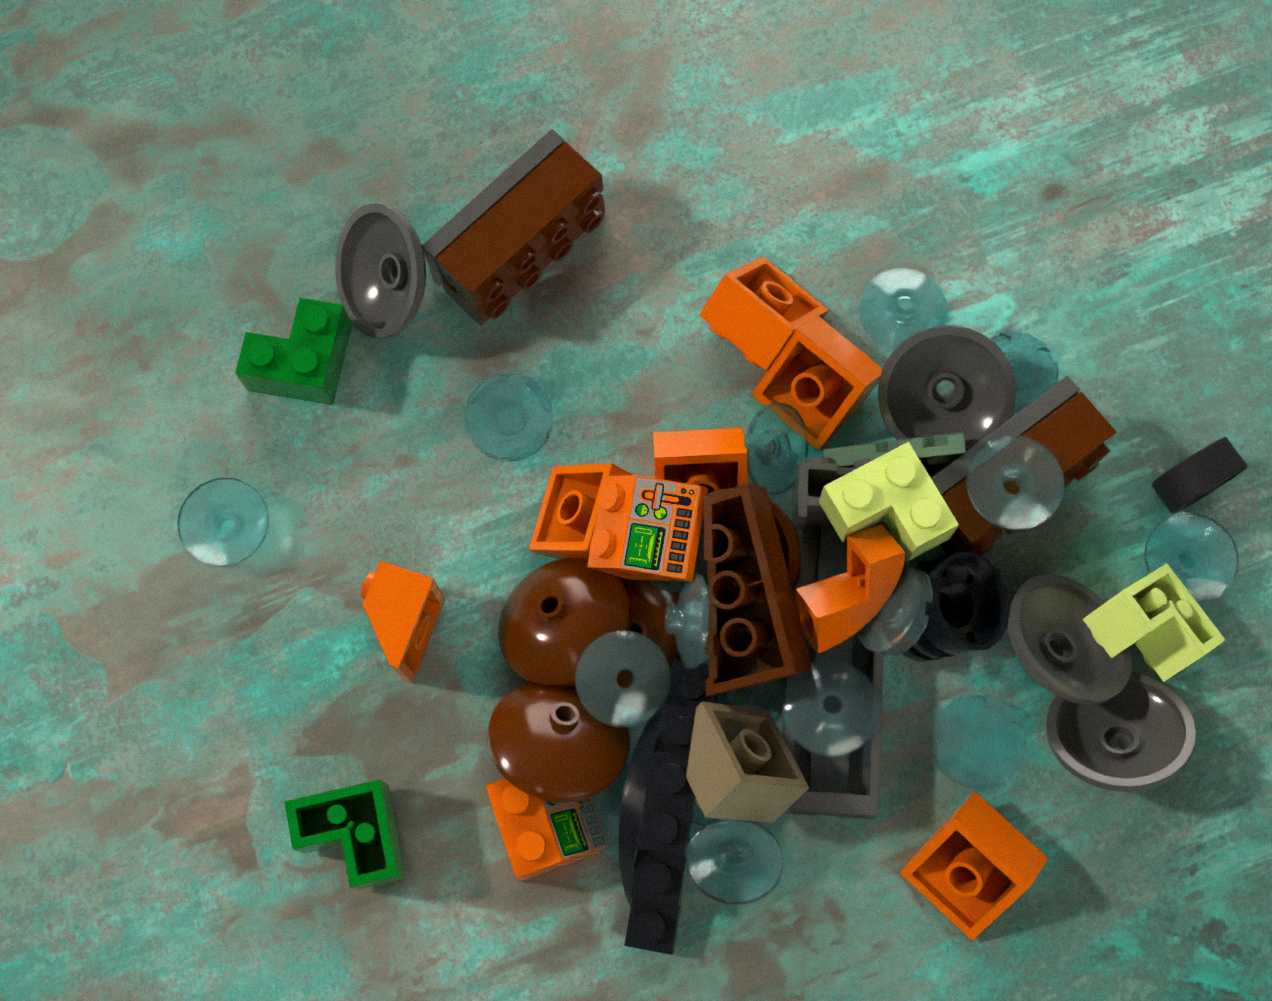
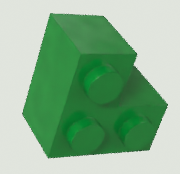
M299 297L289 339L245 332L235 374L247 391L333 405L352 328V322L343 304Z
M374 780L284 801L292 849L306 854L342 845L350 888L363 890L407 879L390 788L382 780Z

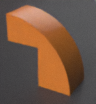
M882 524L847 535V572L796 589V606L803 633L817 653L842 643L861 630L876 616L893 593L902 573L905 551Z

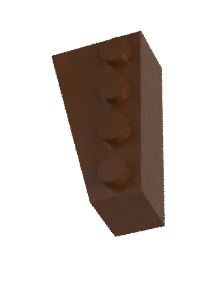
M747 483L705 496L704 560L708 561V586H704L705 605H708V635H705V655H709V678L706 679V696L727 694L812 672L813 669L767 487Z

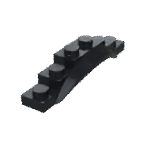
M673 658L668 693L658 704L646 723L630 762L622 796L619 820L620 871L625 895L630 906L624 946L670 955L674 954L682 908L681 898L690 831L696 801L686 778L696 707L702 701L716 703L717 695L706 696V679L709 678V664Z

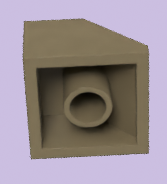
M703 701L696 707L686 778L695 795L696 803L702 810L705 818L774 823L809 789V786L770 712Z

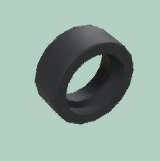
M1224 437L1209 444L1165 472L1152 483V487L1170 513L1175 514L1235 478L1247 469V465L1229 439Z

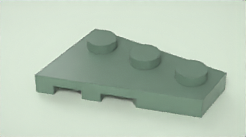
M958 432L825 448L823 453L824 457L834 459L837 467L854 468L855 461L864 459L874 460L907 442L910 443L918 458L927 457L928 464L955 461V454L966 453L964 434Z

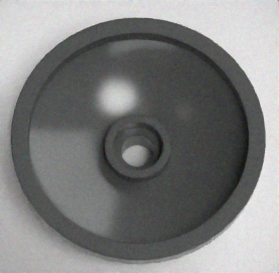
M374 203L357 209L347 220L338 241L335 273L339 297L351 322L363 334L373 338L393 337L403 332L410 325L422 303L426 285V262L423 247L416 230L407 217L397 208L388 204Z
M958 325L933 326L918 331L906 338L888 357L879 379V408L885 425L896 440L961 432L964 434L967 452L1011 419L1016 403V380L1006 355L994 341L984 334ZM941 381H951L954 384L952 392L945 395L939 393L937 385ZM964 453L955 454V460Z
M1052 574L1038 575L1030 578L1017 588L1009 600L1010 613L1007 631L1018 660L1037 683L1062 699L1083 705H1096L1110 700L1124 689L1130 678L1132 654L1129 646L1111 658L1106 650L1095 641L1091 630L1083 621V618L1105 602L1089 588L1075 580Z
M1131 672L1124 689L1106 702L1096 705H1083L1055 696L1047 713L1046 734L1054 756L1075 777L1102 789L1135 792L1163 785L1182 772L1194 751L1196 728L1193 716L1186 703L1167 685L1140 673Z

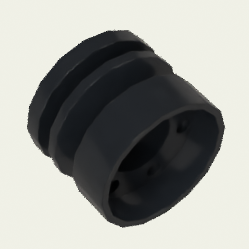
M972 551L956 552L935 558L932 561H923L916 565L903 567L893 593L881 609L884 629L891 643L904 656L917 662H923L991 648L1001 640L1008 627L1010 604L1003 579L999 571L987 558Z

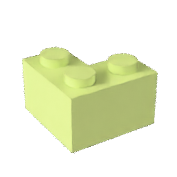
M909 442L825 485L819 499L821 507L842 542L847 540V535L868 529L885 521L896 542L905 551V557L908 561L949 540L959 525Z
M1167 563L1122 590L1083 618V621L1091 630L1095 641L1106 650L1111 658L1135 643L1143 654L1147 665L1156 671L1163 682L1225 641L1224 637Z

